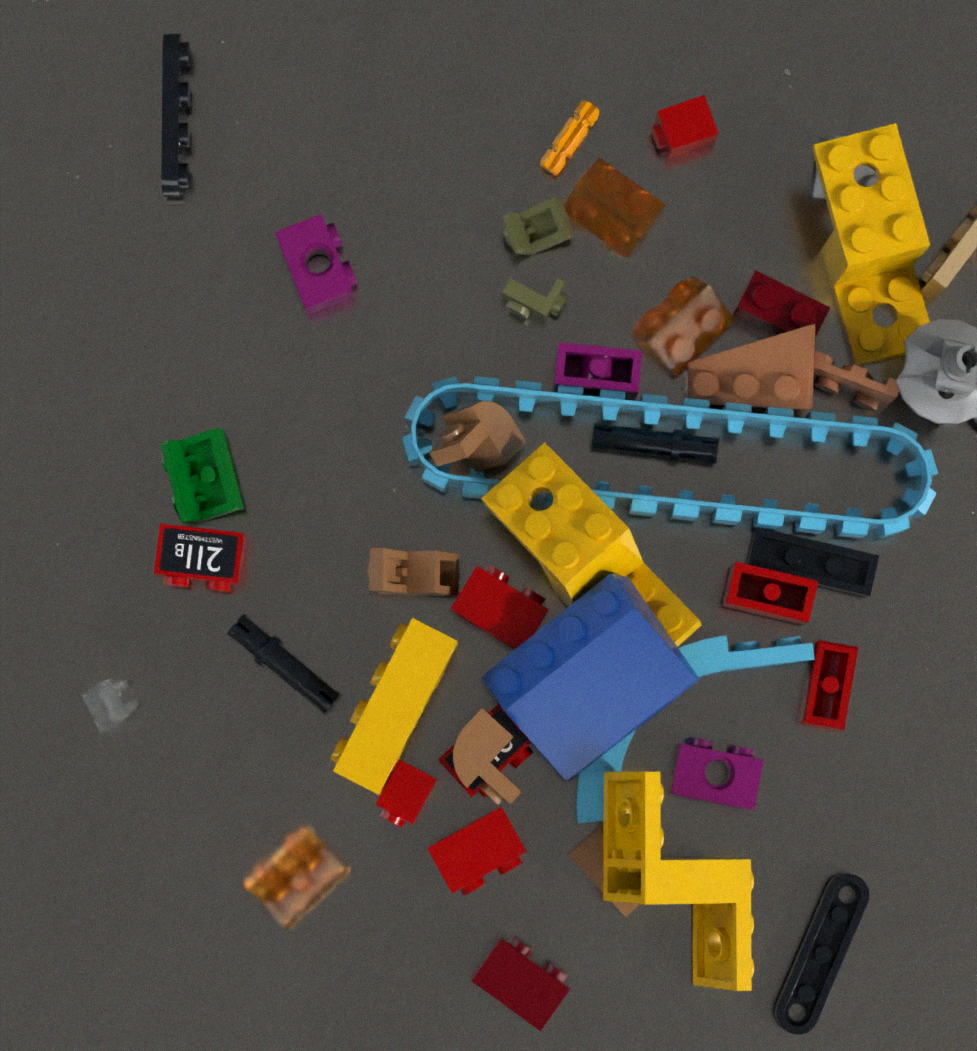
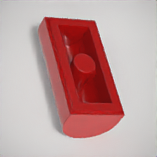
M817 640L803 724L839 731L845 730L859 647Z

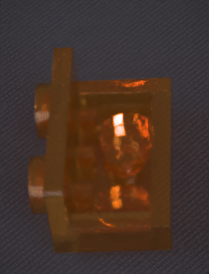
M600 157L578 181L564 204L568 215L625 256H629L634 251L642 236L656 221L666 206Z
M690 277L676 284L670 291V296L657 308L646 312L640 319V324L632 333L637 339L648 345L669 373L677 376L688 365V362L693 361L735 321V318L708 284Z
M303 826L299 831L288 835L282 842L281 848L268 860L256 865L251 871L250 877L243 885L258 898L284 929L289 930L349 871L317 835L308 827Z

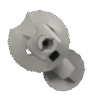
M938 319L919 326L904 340L905 361L900 375L895 380L902 400L916 415L939 424V428L945 429L953 424H959L972 418L977 424V328L961 320ZM938 390L945 392V399L939 395Z

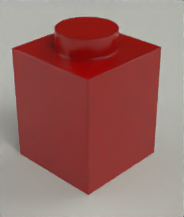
M705 95L658 110L655 118L656 124L651 126L657 148H665L668 159L715 143L718 136V130Z
M399 759L375 804L383 808L380 817L401 828L405 821L414 824L437 779Z

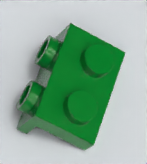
M213 428L181 440L161 442L163 453L162 465L169 476L173 491L172 503L174 510L179 515L182 523L204 522L244 509L223 428Z

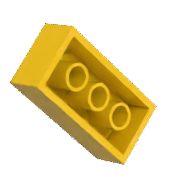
M414 618L411 619L408 626L400 623L389 644L391 648L395 649V652L388 664L382 660L380 661L370 681V684L376 688L369 702L364 699L360 700L350 719V722L356 724L349 740L343 737L340 738L330 760L336 763L333 772L377 795H381L458 647L457 640Z

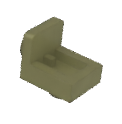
M554 197L520 213L509 212L502 216L505 223L503 228L505 240L516 254L533 255L574 237L561 198Z
M558 277L550 293L545 297L510 278L502 291L501 300L507 302L505 308L514 315L523 319H527L531 315L545 323L550 313L556 317L558 316L568 298V294L563 292L566 280Z

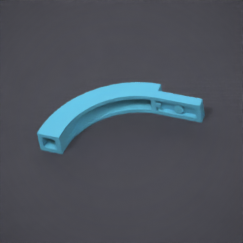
M727 635L704 639L679 648L698 677L722 671L815 660L813 643L802 644L801 636L776 639V647L761 649L759 641L735 643L734 652L728 651ZM635 731L577 775L575 794L577 824L603 821L604 772H621L624 756Z

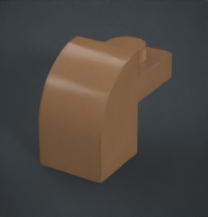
M481 401L444 414L442 417L448 428L441 432L439 436L442 440L429 453L437 467L467 458L474 471L479 472L506 464L525 444L526 440L511 415L502 406L491 401Z
M370 548L369 564L367 567L369 578L368 591L394 596H458L459 554L436 550L401 551L388 548Z
M481 708L461 730L456 739L453 750L455 771L466 788L480 776L485 781L479 787L498 805L503 799L511 805L522 791L490 762L510 742L513 736Z

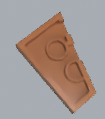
M815 324L688 362L687 398L710 400V405L724 406L726 402L763 408L813 409Z
M814 350V379L816 380L814 385L821 390L831 394H838L840 390L854 396L853 402L856 405L870 411H876L877 407L884 410L897 398L899 389L895 382L896 379L889 377L886 385L873 380V376L869 374L868 369L854 364L853 366L844 364L841 368L833 366L835 360L832 357Z

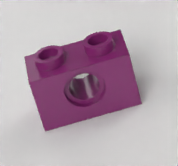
M319 214L275 232L308 316L354 298L351 286L358 283L349 260L341 263L335 248L342 246L334 223L326 225L322 214ZM315 255H324L330 260V264L325 271L315 273L307 268L309 259Z
M559 342L556 354L553 391H557L558 385L584 387L583 394L598 396L600 389L623 391L626 392V399H636L639 392L643 351Z
M688 737L687 745L677 744L668 794L755 810L764 760L754 758V749L730 745L729 753L712 750V741ZM713 760L722 762L727 768V777L719 785L711 784L705 775L707 765Z

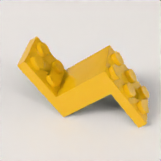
M894 123L817 143L812 147L834 227L821 252L851 360L857 366L905 355L904 340L919 326L930 323L914 264L931 245L897 124ZM859 166L872 168L877 176L876 183L870 187L859 185L854 179V170ZM878 306L889 307L895 315L894 324L890 327L877 325L873 320V310Z
M545 442L481 498L484 505L539 561L556 595L567 607L610 573L629 577L677 647L702 626L695 614L643 562L629 527ZM540 493L551 494L553 502L548 509L536 511L531 508V502L536 495Z
M604 772L603 901L644 905L693 904V985L732 991H752L751 978L754 974V962L751 957V935L754 930V918L751 914V891L754 886V876L751 870V859L661 857V848L664 842V833L661 827V804L664 798L661 772Z

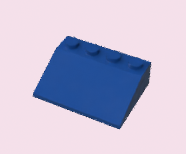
M613 573L606 576L481 676L504 712L566 781H571L700 680L629 577Z

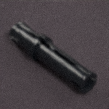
M595 423L591 449L670 458V462L678 463V460H691L716 465L719 438L682 434V430L674 429L672 433Z
M243 614L237 620L238 622L234 623L227 635L256 657L254 661L261 666L264 663L324 715L341 694L338 691L336 692L280 645L281 640L274 635L271 638Z

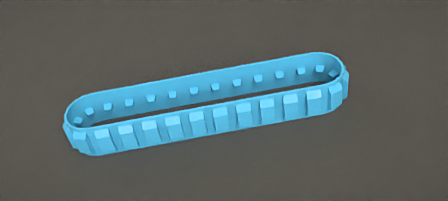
M456 376L432 383L433 392L429 393L425 399L416 396L404 417L405 423L412 430L411 434L402 437L409 465L420 464L424 471L422 481L443 493H445L448 486L463 488L462 497L481 499L501 480L485 479L484 470L475 472L473 468H471L469 477L449 474L450 464L437 467V465L433 466L425 460L423 455L432 450L429 438L417 439L420 424L431 427L436 418V415L430 409L441 402L445 409L457 406L456 398L477 399V402H492L493 400L519 403V411L532 412L534 405L560 407L561 415L574 417L576 409L602 412L603 420L616 421L617 414L644 416V423L649 425H657L659 418L685 420L687 429L699 430L701 422L727 425L728 433L741 434L743 427L769 429L770 437L783 438L785 431L810 433L812 442L822 443L825 442L826 435L852 438L853 446L866 447L868 440H877L888 444L886 451L896 456L900 452L904 454L909 463L904 465L908 477L915 476L916 489L907 488L901 499L909 505L907 510L901 516H898L893 506L880 510V520L862 518L861 509L847 508L845 516L821 514L819 504L806 503L802 512L778 509L777 500L764 499L762 507L736 505L735 496L722 494L720 503L694 500L693 491L680 490L677 499L652 496L651 487L638 486L636 494L610 492V484L608 482H596L595 490L592 491L612 511L614 504L627 505L631 515L654 517L657 509L670 510V519L696 521L699 513L712 514V523L737 526L742 517L752 518L753 527L779 530L783 526V522L795 523V532L821 534L825 531V527L829 526L836 527V536L863 538L867 535L868 531L876 530L879 538H883L910 528L909 516L917 519L925 516L937 494L930 488L932 477L938 474L931 449L923 450L922 446L916 441L918 435L916 432L897 422L890 427L878 426V418L852 415L847 420V423L836 422V414L810 411L805 418L794 417V409L768 407L764 414L752 413V405L726 402L723 409L719 410L709 408L710 400L684 398L681 405L667 404L668 396L642 394L640 401L625 400L626 392L600 389L598 397L583 395L584 387L558 385L557 393L541 391L542 383L516 380V388L499 387L500 379L479 376H474V384H459ZM540 493L536 495L546 497L545 506H551L553 502L551 494Z

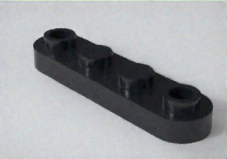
M181 34L163 35L161 181L164 197H181L182 188H189L190 185L189 164L183 163V148L190 147L189 123H183V107H190L189 82H183V67H190L191 49L190 42H183Z
M843 873L836 875L828 882L775 1006L776 1020L785 1031L791 1034H805L816 1026L868 905L870 896L868 886L863 879L856 875ZM848 886L853 891V898L849 902L844 903L839 898V891L841 888ZM794 1004H800L803 1007V1015L799 1019H791L788 1013L789 1008Z

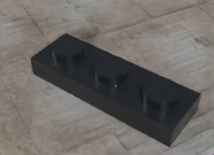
M756 527L747 564L817 580V586L870 597L879 555Z

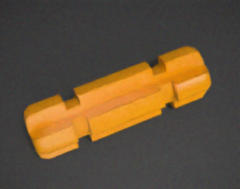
M582 100L573 114L574 118L570 117L553 141L552 150L548 149L540 161V166L545 171L555 176L561 172L566 165V157L570 158L588 133L587 127H592L599 117L600 110L594 104L587 100Z

